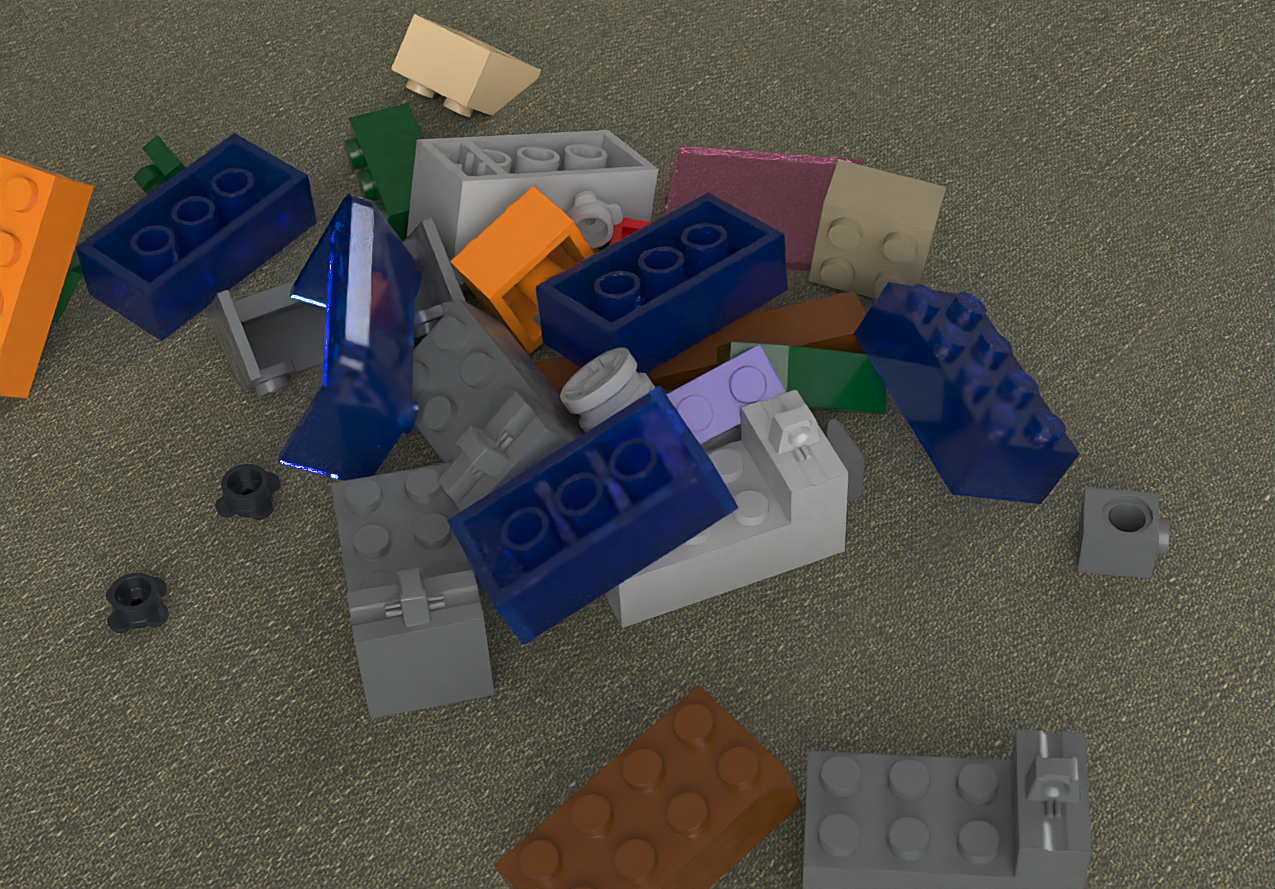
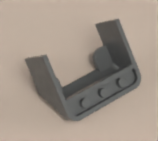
M429 218L421 221L411 234L400 243L233 302L228 290L217 293L206 317L214 337L242 390L255 389L259 398L290 386L287 380L288 376L407 332H411L412 337H426L458 298L463 301L465 299L434 220Z

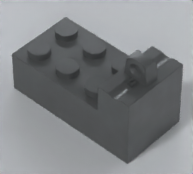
M459 298L385 383L444 463L450 462L448 469L437 481L453 499L465 519L537 550L547 542L575 510L574 495L595 488L617 464L597 439L588 437L579 424L580 418L578 415L569 412L560 399V393L502 322Z
M450 462L331 483L348 589L346 594L352 632L370 719L495 695L484 616L475 572L470 563L461 514L453 499L437 481L448 469Z
M1016 729L1011 760L808 750L803 889H1084L1092 853L1085 732L1062 731L1047 733L1039 730Z

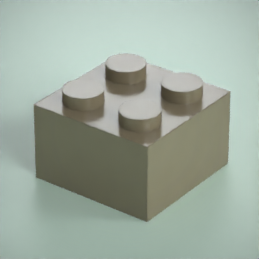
M838 159L823 204L808 281L847 292L855 291L856 294L914 309L927 266L946 187Z

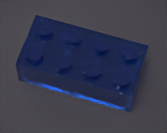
M233 133L75 247L89 295L160 341H163L213 302L217 293L230 290L317 223L309 177L302 171Z
M707 192L537 285L535 288L543 343L581 368L607 351L616 348H627L638 364L636 368L637 373L646 374L788 290L785 233Z
M887 282L855 330L854 335L951 494L1042 504L1080 453L1066 434V426L1063 421L1052 413L1038 392L1039 387L1036 381L1025 373L1013 355L1010 342L999 334L987 316L985 305L977 297L967 292L956 294L933 290L922 284L910 286Z
M658 386L450 518L447 522L492 604L523 645H525L731 514L739 507L713 462L661 386Z

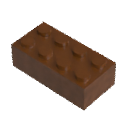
M697 685L494 866L509 889H709L801 805L789 770L700 685Z

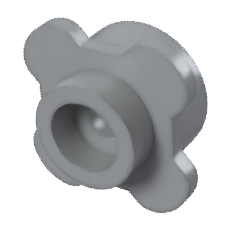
M583 191L578 193L574 197L575 204L565 214L575 222L590 248L603 246L613 235V225L619 224L623 220V211L617 204L608 205L597 199L593 192Z

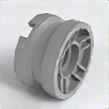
M616 348L594 358L575 373L561 391L560 399L570 413L580 415L579 424L589 438L599 439L621 430L635 420L654 399L650 391H655L656 387L645 373H637L636 368L638 364L627 348Z

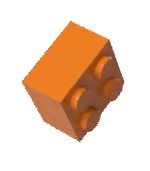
M534 186L518 200L511 203L503 214L480 235L468 242L464 249L450 261L485 311L492 317L500 320L529 355L610 281L575 222Z

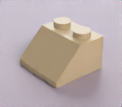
M416 14L412 18L391 70L409 78L405 86L408 89L433 99L437 92L446 97L443 106L467 117H471L473 110L493 116L536 81L541 72V69L468 34Z

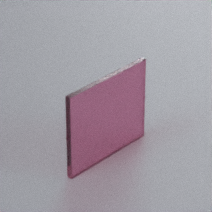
M680 146L670 193L665 198L666 211L663 224L773 241L771 268L810 271L823 204L838 159L863 166L864 160Z

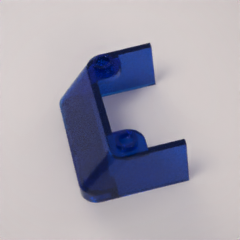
M350 193L343 198L290 289L291 298L326 308L323 376L321 388L280 451L278 458L279 464L342 481L374 476L402 433L408 435L412 431L419 408L418 401L412 399L414 309L422 274L421 271L416 270L415 258L373 201Z

